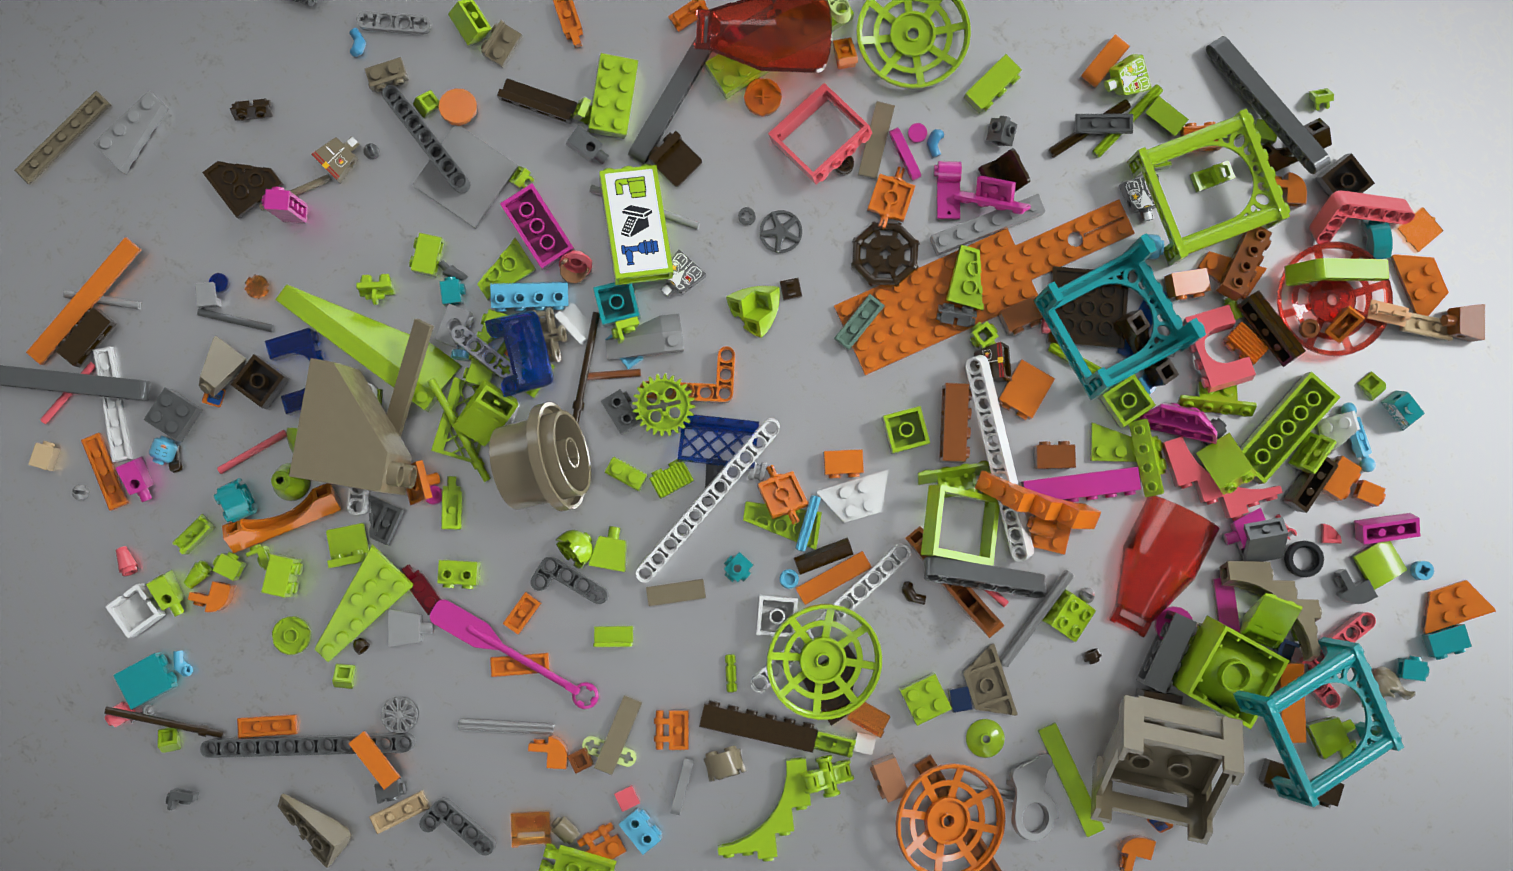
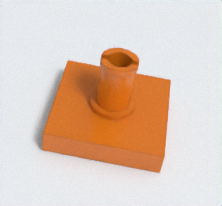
M423 460L411 463V465L417 467V478L413 488H406L410 505L433 498L430 486L440 483V477L437 472L426 474Z

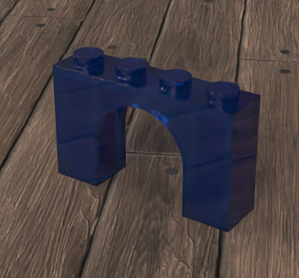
M311 328L265 341L269 358L273 361L293 355H303L309 361L311 358L325 360L322 350L318 348V334ZM305 388L281 396L286 415L291 416L301 413Z

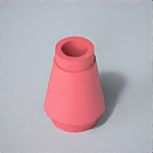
M127 546L116 549L119 573H122V576L135 574L138 571V564Z

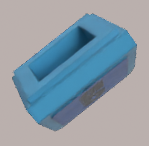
M1146 374L1138 378L1148 394L1156 390V387H1153Z

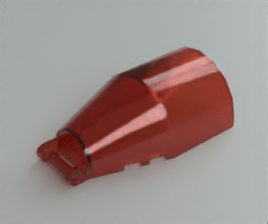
M739 0L709 10H696L697 32L694 49L710 50L757 70L767 72L820 73L823 72L827 65L832 42V17L828 0ZM705 17H708L707 43H704Z
M1158 496L1147 497L1123 545L1115 607L1109 620L1132 629L1144 638L1152 622L1195 580L1220 528L1201 515ZM1123 610L1143 620L1142 626L1121 616V611Z

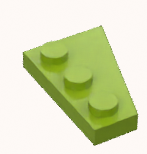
M514 238L477 285L489 301L491 299L490 284L517 283L536 271V268L517 239Z
M965 245L959 246L946 301L983 311L984 303H982L983 289L981 286L979 249Z
M1092 422L1090 461L1137 462L1132 437Z

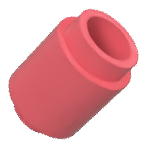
M122 701L113 707L136 712L135 709H130L127 701ZM107 714L105 716L108 725H113L114 727H118L130 720Z

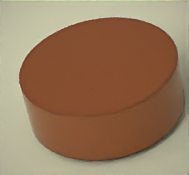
M1306 319L1299 325L1300 335L1307 339L1317 336L1320 331V326L1314 319Z

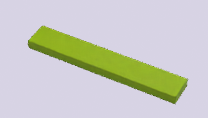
M1054 722L1039 729L1038 733L1048 754L1052 758V763L1086 837L1105 830L1101 821L1091 819L1090 795L1057 724Z

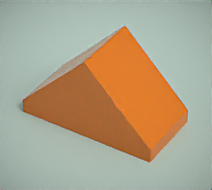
M1347 306L1338 312L1324 332L1340 344L1365 317L1351 306Z

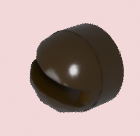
M358 638L353 642V649L358 655L363 654L370 647V644L364 638Z

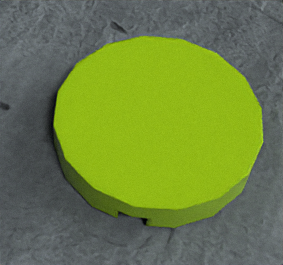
M289 616L279 620L272 631L274 646L280 652L287 655L303 652L311 641L309 625L297 616Z

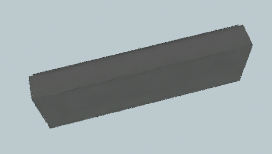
M1075 114V134H1133V114Z

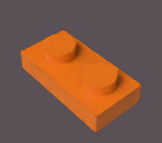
M525 592L503 624L519 635L542 603Z

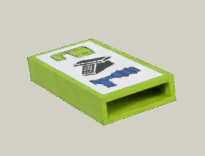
M643 164L640 167L625 166L622 169L606 168L603 171H599V182L615 285L672 279L674 271L657 165Z

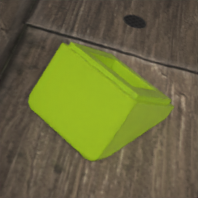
M429 90L417 96L413 106L425 118L439 108V100Z
M1372 371L1357 383L1372 401L1386 390V383Z
M336 664L332 679L333 686L353 689L355 665Z
M165 728L158 730V748L162 753L181 749L178 729Z

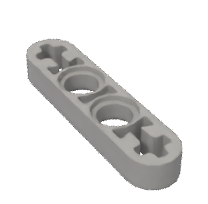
M362 11L356 19L360 28L367 31L424 35L429 33L432 27L429 19L423 15ZM365 17H368L369 20L376 22V26H374L375 24L373 22H367L366 25H364L362 20H365ZM382 18H389L390 23L388 26H380ZM407 19L409 22L408 26L400 28L398 25L400 20ZM412 20H414L415 24H421L424 21L427 26L421 29L418 25H413Z
M458 325L452 329V340L502 380H509L513 377V365L464 326ZM457 331H464V337L469 339L466 346L464 345L465 340L463 338H456ZM478 342L481 348L479 351L473 352L470 350V344ZM487 354H493L496 357V361L488 364L485 361V357ZM499 360L503 361L500 363L503 368L510 367L509 375L507 373L502 375V369L499 367L496 370L494 369L498 365Z

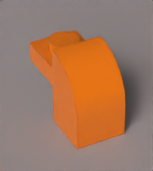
M1288 172L1283 176V179L1281 176L1275 177L1277 185L1279 184L1282 188L1284 202L1293 207H1302L1306 204L1307 188L1300 176Z
M212 581L209 595L189 592L188 600L194 601L193 604L205 607L206 604L205 612L221 611L231 603L236 585Z
M550 735L548 743L545 742V739L538 738L534 739V742L529 743L528 751L547 752V768L567 769V756L569 753L567 745L561 738Z
M1131 835L1123 839L1118 846V850L1124 853V856L1121 855L1119 859L1120 871H1132L1136 856L1151 860L1156 841L1141 835Z

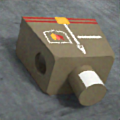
M352 136L344 144L335 137L311 155L341 184L358 161V158L352 152L360 144Z

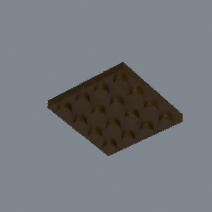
M1053 266L1051 283L1055 281L1059 288L1093 269ZM1121 272V276H1116L1119 280H1123V272ZM1118 284L1103 285L1055 309L1075 345L1124 349L1125 337L1116 321L1127 314L1129 287ZM1050 330V333L1047 334V343L1058 344Z

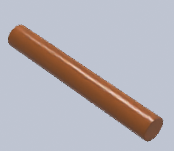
M641 369L591 372L588 374L587 380L641 376Z

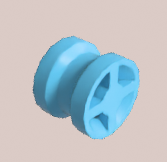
M1416 561L1410 567V574L1417 580H1428L1434 574V567L1430 562Z

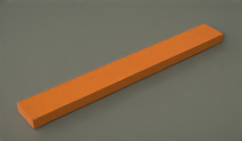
M125 237L26 353L37 363L43 365L58 348L59 343L71 333L73 326L83 319L85 312L98 302L141 252V249Z

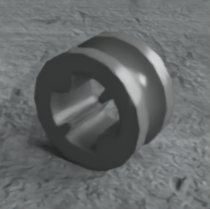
M745 207L739 211V221L743 225L748 226L754 223L756 216L753 209ZM744 212H749V215H752L749 221H745V218H742V214L745 215Z

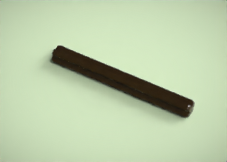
M1125 99L1103 114H1122L1129 110L1131 105ZM1074 132L1049 148L1048 151L1055 158L1090 134H1075Z

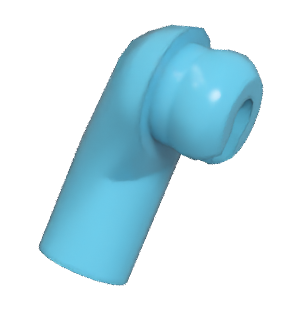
M173 651L174 669L182 676H190L193 673V668L184 661L183 651Z

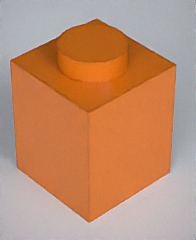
M1358 480L1352 499L1372 507H1377L1385 499L1386 494L1384 492L1386 488L1366 480Z

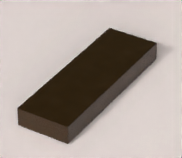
M848 538L795 557L794 561L801 575L851 556L853 551Z

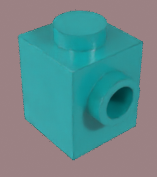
M446 277L444 281H439L442 304L445 307L448 304H464L463 295H466L464 283H461L456 277Z
M1409 656V659L1398 658L1396 675L1398 678L1426 682V678L1429 675L1428 662L1421 661V657Z

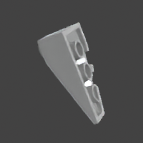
M679 314L661 315L639 325L631 333L625 334L623 332L624 341L620 344L613 337L605 341L607 360L684 351Z

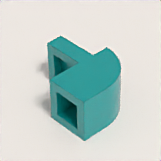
M1362 219L1361 226L1367 235L1366 250L1370 258H1391L1393 237L1389 223Z

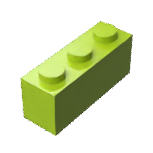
M1005 54L965 93L963 98L978 113H981L983 110L987 111L994 104L992 101L996 97L1000 99L1007 92L1006 87L1010 83L1014 85L1021 78L1019 74L1022 69Z

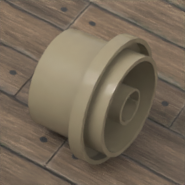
M546 402L535 405L531 409L528 419L498 427L493 431L489 444L491 470L499 493L511 508L520 510L549 503L558 511L575 509L581 504L584 494L590 486L591 464L584 435L579 424L569 412L562 410L561 407L553 402Z

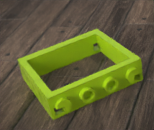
M947 482L929 485L921 555L994 566L1000 511L998 500L983 492L982 494L978 493L979 490L977 489L963 490L964 487L959 485H952L950 487ZM945 493L985 502L979 556L939 548Z

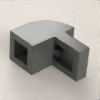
M1339 569L1334 572L1336 584L1339 588L1343 589L1336 593L1341 600L1352 604H1364L1378 597L1369 579H1362L1353 583L1346 569Z

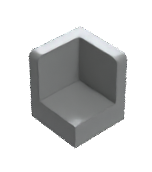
M214 282L195 284L197 307L201 309L221 307V299L216 297Z

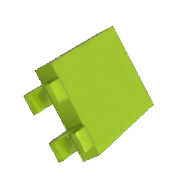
M547 843L543 857L556 860L555 865H552L548 860L542 859L539 871H614L617 861L564 845H560V848L557 849L553 844Z

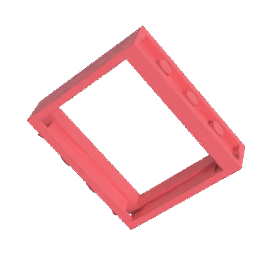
M823 83L773 128L768 135L771 141L817 185L819 182L824 181L833 169L838 168L845 158L853 155L862 143L867 142L872 135L870 126L852 108ZM829 100L860 130L813 172L782 141Z

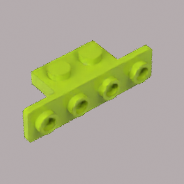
M1201 381L1197 384L1198 396L1180 395L1177 402L1182 407H1194L1205 413L1232 414L1243 417L1253 416L1257 407L1256 402L1238 401L1237 385L1208 393L1207 388L1203 387Z
M1148 419L1132 421L1129 423L1144 495L1145 497L1164 494L1160 475L1166 473L1167 463L1162 457V442L1158 439V436L1152 437Z
M984 460L975 464L965 463L956 467L947 466L937 470H924L918 473V485L947 482L950 487L952 485H959L964 487L963 490L975 489L977 484L976 476H979L981 471L991 473L989 462ZM945 493L944 498L955 497L956 495Z

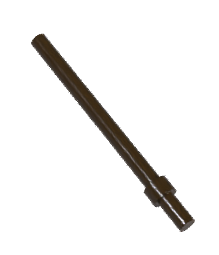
M593 312L576 400L573 401L572 409H574L572 416L578 424L585 404L583 399L600 318L598 312Z
M106 706L104 712L107 715L198 733V736L203 737L208 735L222 738L224 732L209 728L208 725L201 724L199 726Z

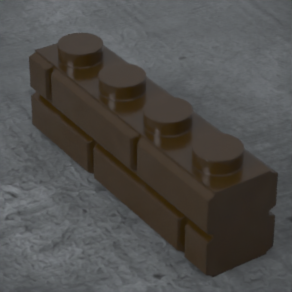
M1259 290L1237 305V308L1283 367L1306 352Z

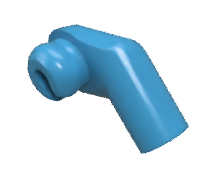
M354 28L349 32L354 40L350 54L358 57L363 53L366 41L359 30Z
M941 129L933 130L927 140V146L932 158L941 155L938 147L939 141L944 138V132Z

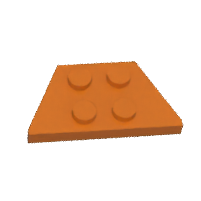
M1392 255L1391 261L1413 313L1429 316L1449 293L1435 258Z
M1462 580L1428 591V604L1425 608V628L1423 627L1422 631L1423 634H1428L1496 612V610L1467 580Z

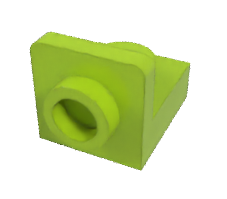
M586 97L579 100L572 118L588 125L591 100Z
M638 317L614 323L611 331L614 340L617 339L618 344L624 341L622 331L626 334L636 330L635 328L640 324Z
M258 544L249 548L250 552L245 553L246 556L252 557L258 554L257 561L259 566L267 570L271 554L269 547Z

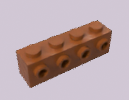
M1258 227L1242 234L1216 289L1217 292L1235 302L1240 297L1244 298L1249 291L1247 285L1249 281H1253L1257 274L1255 271L1256 266L1262 263L1264 259L1262 254L1264 250L1266 251L1272 242L1270 240L1272 232L1263 227Z

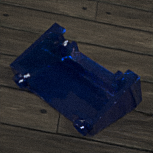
M525 311L485 321L488 334L493 338L504 337L513 375L507 376L502 380L501 388L504 397L542 388L553 382L554 375L540 319L535 312Z

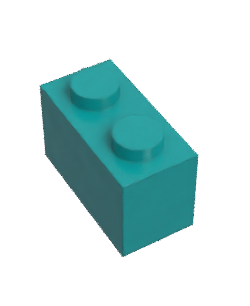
M1456 624L1428 634H1422L1428 657L1436 658V660L1447 658L1449 653H1464L1466 648L1472 647L1465 624Z

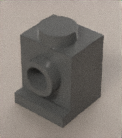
M401 778L397 779L385 790L378 782L374 784L377 804L384 802L385 799L387 802L398 800V796L406 794L404 782L401 783Z

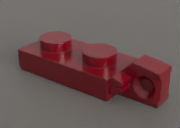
M409 564L402 568V571L413 583L410 591L427 615H430L435 604L442 599L425 575L419 570L414 571Z

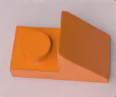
M852 38L833 40L837 68L855 67L856 63H858V58Z

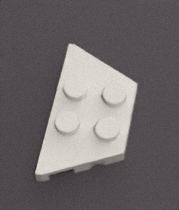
M888 471L879 472L816 492L844 523L882 511Z

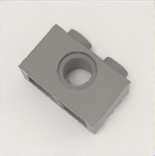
M448 304L435 340L459 349L460 346L452 340L451 326L453 323L458 322L461 326L471 328L474 320L473 314L470 311ZM457 331L456 338L458 339L461 337L466 341V338L463 335L464 331Z

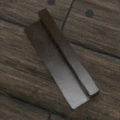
M508 78L504 83L503 89H499L497 94L501 101L571 124L572 115L577 106L575 101Z

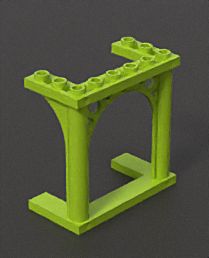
M1247 109L1239 111L1234 117L1147 150L1146 147L1141 148L1127 161L1134 179L1143 175L1170 243L1164 247V256L1168 266L1177 264L1192 252L1266 225L1267 229L1290 217L1289 205L1283 200L1282 188L1279 184L1277 185L1275 180V170L1268 163V153L1266 149L1262 148L1260 133L1255 130L1253 125L1254 118L1251 113H1248ZM1227 135H1230L1229 143L1223 141V138H1228ZM1243 136V145L1236 147L1234 141ZM1207 146H1220L1234 151L1246 162L1252 175L1253 190L1247 206L1240 214L1230 220L1181 238L1153 166ZM1248 147L1247 151L1250 152V155L1245 154L1244 148ZM1259 183H1262L1261 186H1262V188H1264V190H1260V189H1259V187H1258V184H1259ZM1258 194L1265 195L1269 203L1266 205L1258 203L1256 196ZM1254 205L1256 208L1260 209V211H1257V209H1255V211L1252 212L1251 206Z

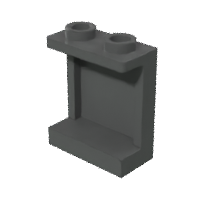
M1283 517L1244 524L1247 540L1245 550H1240L1243 561L1264 562L1283 558L1289 534Z

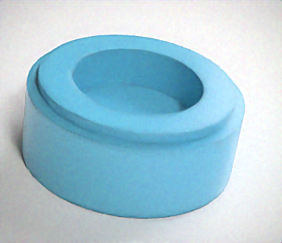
M452 350L451 358L460 361H470V354L465 350Z
M787 569L781 573L780 583L783 587L791 589L798 584L799 576L794 570Z

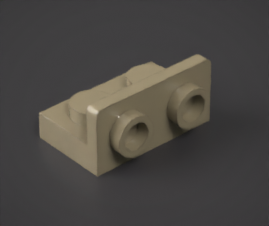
M500 20L499 23H495L490 38L485 39L482 43L481 52L484 57L503 68L522 38V34L506 25L503 20Z
M401 57L365 68L369 82L368 85L372 92H382L388 85L401 86L405 81L409 80Z

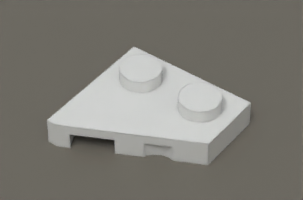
M1355 410L1321 419L1317 424L1319 434L1337 442L1329 455L1333 454L1348 438L1360 430Z

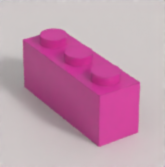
M1412 513L1354 520L1355 539L1364 545L1421 537L1420 518Z

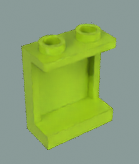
M1230 432L1219 438L1217 444L1211 443L1196 453L1223 495L1234 492L1238 486L1252 481L1257 475Z

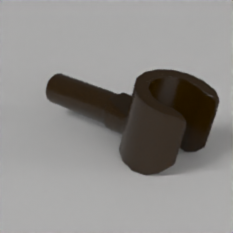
M177 445L178 450L174 457L175 461L169 463V469L173 473L183 469L182 462L180 461L181 445Z

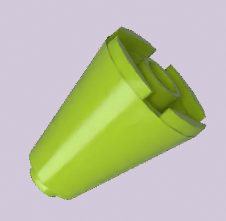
M286 463L274 472L271 484L274 492L281 499L296 501L308 493L311 480L290 477L291 463Z

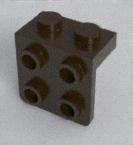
M675 131L673 134L670 132L663 139L664 143L660 147L656 146L649 153L651 155L649 160L653 165H657V169L675 187H679L702 164V159L682 140L681 135Z
M1014 148L1008 150L996 160L978 168L981 176L1016 182L1015 192L1030 183L1029 174Z

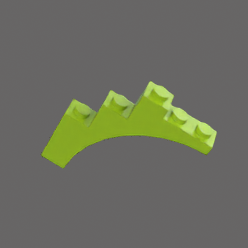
M806 757L786 759L784 789L771 815L760 827L747 836L733 842L718 845L719 856L723 855V858H731L735 856L734 854L742 853V856H749L757 851L758 859H762V861H773L774 857H778L775 833H779V836L790 835L794 831L792 808L796 807V810H805L807 806H811L810 794L805 793L806 785L804 778L801 777V773L807 771Z

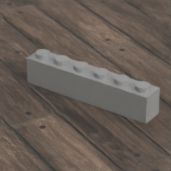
M1039 194L1018 201L1031 204V209L1023 214L1012 213V210L1008 209L1002 211L995 210L931 235L930 241L936 256L957 249L960 245L970 244L1004 229L1042 216L1045 213V209Z

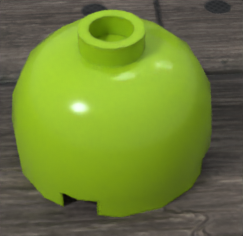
M569 530L556 538V541H559L556 544L558 549L567 560L572 559L575 562L573 566L576 568H582L590 560L593 546L591 544L592 539L586 532Z

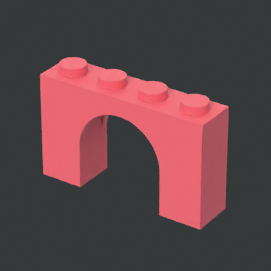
M1230 305L1185 317L1183 326L1197 318L1205 328L1206 335L1190 346L1189 351L1194 353L1195 367L1198 371L1200 370L1202 385L1204 388H1207L1208 393L1254 379L1256 373L1250 357L1229 363H1221L1213 360L1205 350V339L1207 337L1233 328L1236 321Z

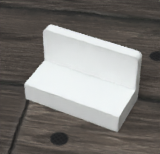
M571 303L562 312L559 311L554 315L581 345L587 341L591 321L574 303Z

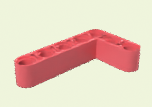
M1336 191L1321 208L1310 224L1309 230L1319 245H1324L1332 240L1347 217L1407 224L1414 219L1415 213L1405 199Z
M1358 612L1326 638L1355 643L1375 626L1376 618L1372 613ZM1363 616H1366L1368 621L1367 624L1363 626L1361 623V618ZM1348 628H1351L1353 634L1348 638L1346 631ZM1303 657L1296 661L1307 664L1308 671L1320 663L1317 659L1304 661ZM1330 683L1322 685L1311 692L1319 704L1324 707L1334 709L1340 705L1341 698ZM1331 694L1333 700L1330 704H1327L1326 697Z

